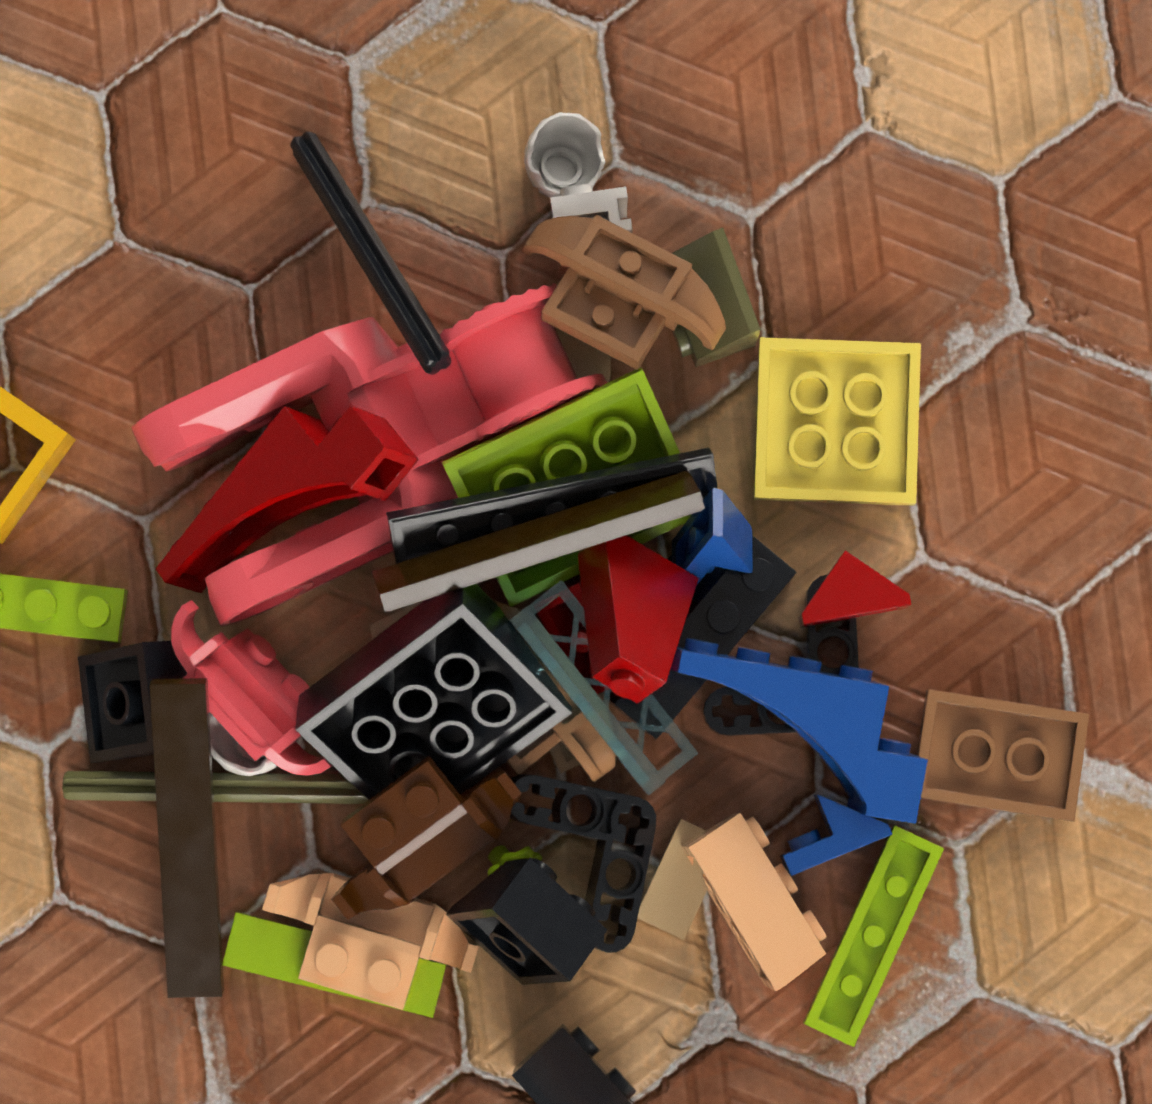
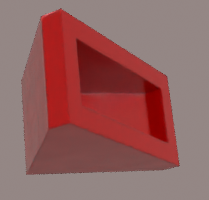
M845 550L798 619L800 628L906 609L912 604L909 593Z

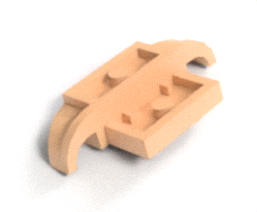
M336 873L309 874L269 885L262 907L263 911L287 916L314 926L298 979L403 1010L419 957L437 961L471 973L479 948L478 944L446 915L447 912L436 903L415 898L411 904L390 910H370L357 914L350 920H347L331 899L343 884L350 879L349 877Z

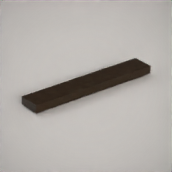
M686 470L372 571L384 611L389 612L697 513L705 509L701 491L689 471Z
M207 678L152 679L150 683L168 998L222 997L224 978Z

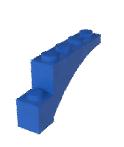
M686 638L684 648L677 647L670 670L711 680L732 688L764 706L792 727L819 754L849 796L847 807L865 816L916 824L928 759L910 753V743L880 738L889 686L872 681V670L840 665L839 675L820 671L822 662L789 656L788 666L769 663L770 653L738 647L737 655L733 657L717 654L719 644Z

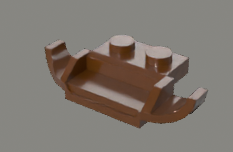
M428 756L342 820L341 827L368 859L369 863L345 882L331 900L347 920L362 912L390 910L411 904L416 897L484 847L498 840L509 823L511 811L522 794L507 773L501 770L486 777L460 795L432 758Z

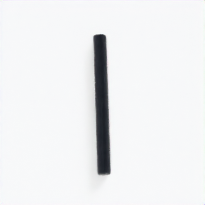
M306 131L302 136L294 137L290 147L293 150L295 159L423 370L432 375L441 369H447L451 364L448 348L319 138L310 131Z

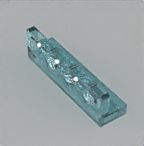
M561 580L510 619V623L642 790L649 796L666 782L665 779L696 756L698 752L652 694L642 700L639 723L618 721L608 709L611 689L595 679L584 678L574 666L576 644L588 645L587 639L577 638L579 622L586 629L584 608ZM558 596L574 614L571 637L550 635L535 617L539 611ZM556 642L570 643L569 658ZM590 685L604 686L603 701ZM648 709L662 726L646 724ZM624 728L639 729L637 744ZM645 730L668 733L682 750L658 771L643 753Z

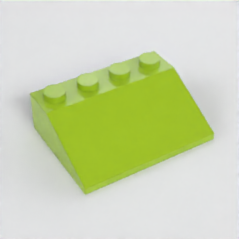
M640 367L638 370L631 371L443 461L442 464L458 498L679 454L680 451L646 375ZM692 514L628 534L627 536L643 544L685 524ZM579 551L496 577L509 605L512 607L580 574Z

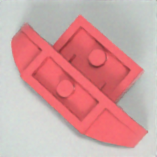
M192 600L182 605L173 620L171 643L176 657L188 673L183 679L207 678L209 712L255 761L264 755L279 768L292 774L304 776L319 774L332 767L333 765L323 756L310 755L296 742L301 737L295 730L299 695L309 688V685L299 676L290 674L276 659V652L271 644L260 635L253 634L248 628L229 640L220 632L204 643L196 633L193 623L195 613L199 607Z

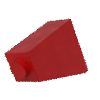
M625 535L579 550L578 562L591 676L608 686L616 695L630 699L638 704L667 682L699 578Z

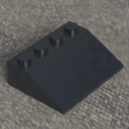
M473 584L424 600L301 693L298 699L295 730L368 800L428 756L432 758L461 795L572 714V707L500 607L477 584Z

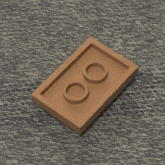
M927 689L917 750L918 756L928 759L921 799L1075 822L1090 714Z

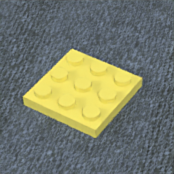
M760 337L753 500L914 506L917 496L921 343Z

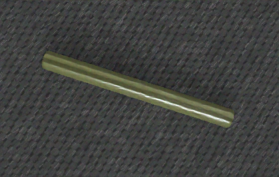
M67 771L64 773L62 790L63 796L67 800L156 801L155 772ZM213 773L214 802L364 804L368 801L342 774L304 776L263 773L244 776L235 773Z

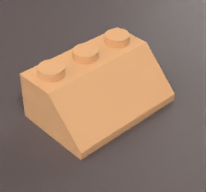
M734 813L681 847L691 864L693 865L695 858L704 873L701 876L708 887L709 895L763 984L774 991H778L826 955L819 942L827 938L811 910L803 914L800 912L791 897L792 894L798 891V888L784 865L780 863L773 867L766 856L763 848L770 843L756 819L752 816L745 821L741 813Z

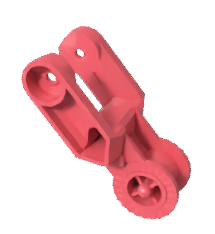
M553 283L550 286L542 285L537 290H527L523 295H512L505 302L488 304L481 311H476L469 319L459 320L453 328L444 329L440 337L449 350L451 364L447 369H441L436 374L431 375L423 370L408 343L398 347L375 318L368 317L324 330L151 412L131 427L140 449L149 458L153 466L161 465L167 472L209 456L238 438L267 426L284 406L299 410L314 403L323 424L330 431L336 420L352 405L385 418L419 459L386 501L369 495L358 496L357 499L360 505L320 524L315 523L296 532L294 536L244 556L205 577L209 600L221 627L259 615L392 553L393 548L387 512L458 498L443 467V461L607 383L603 374H593L578 378L555 327L542 321L541 311L556 289L557 284Z

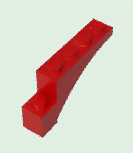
M350 405L329 431L320 419L284 406L278 415L271 420L266 430L247 454L236 464L232 473L212 498L205 503L201 512L182 536L172 545L170 551L155 570L167 584L202 593L207 587L205 577L228 565L250 544L287 520L307 510L336 500L369 495L386 501L419 459L389 422L381 416Z

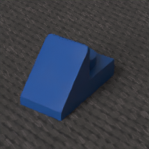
M712 488L703 500L705 509L693 513L672 540V562L698 577L697 584L706 573H711L714 567L744 573H752L753 571L752 527L723 490Z
M815 794V801L830 835L821 838L818 829L788 840L791 851L780 855L784 867L792 876L890 836L892 832L887 823L862 815L856 810Z

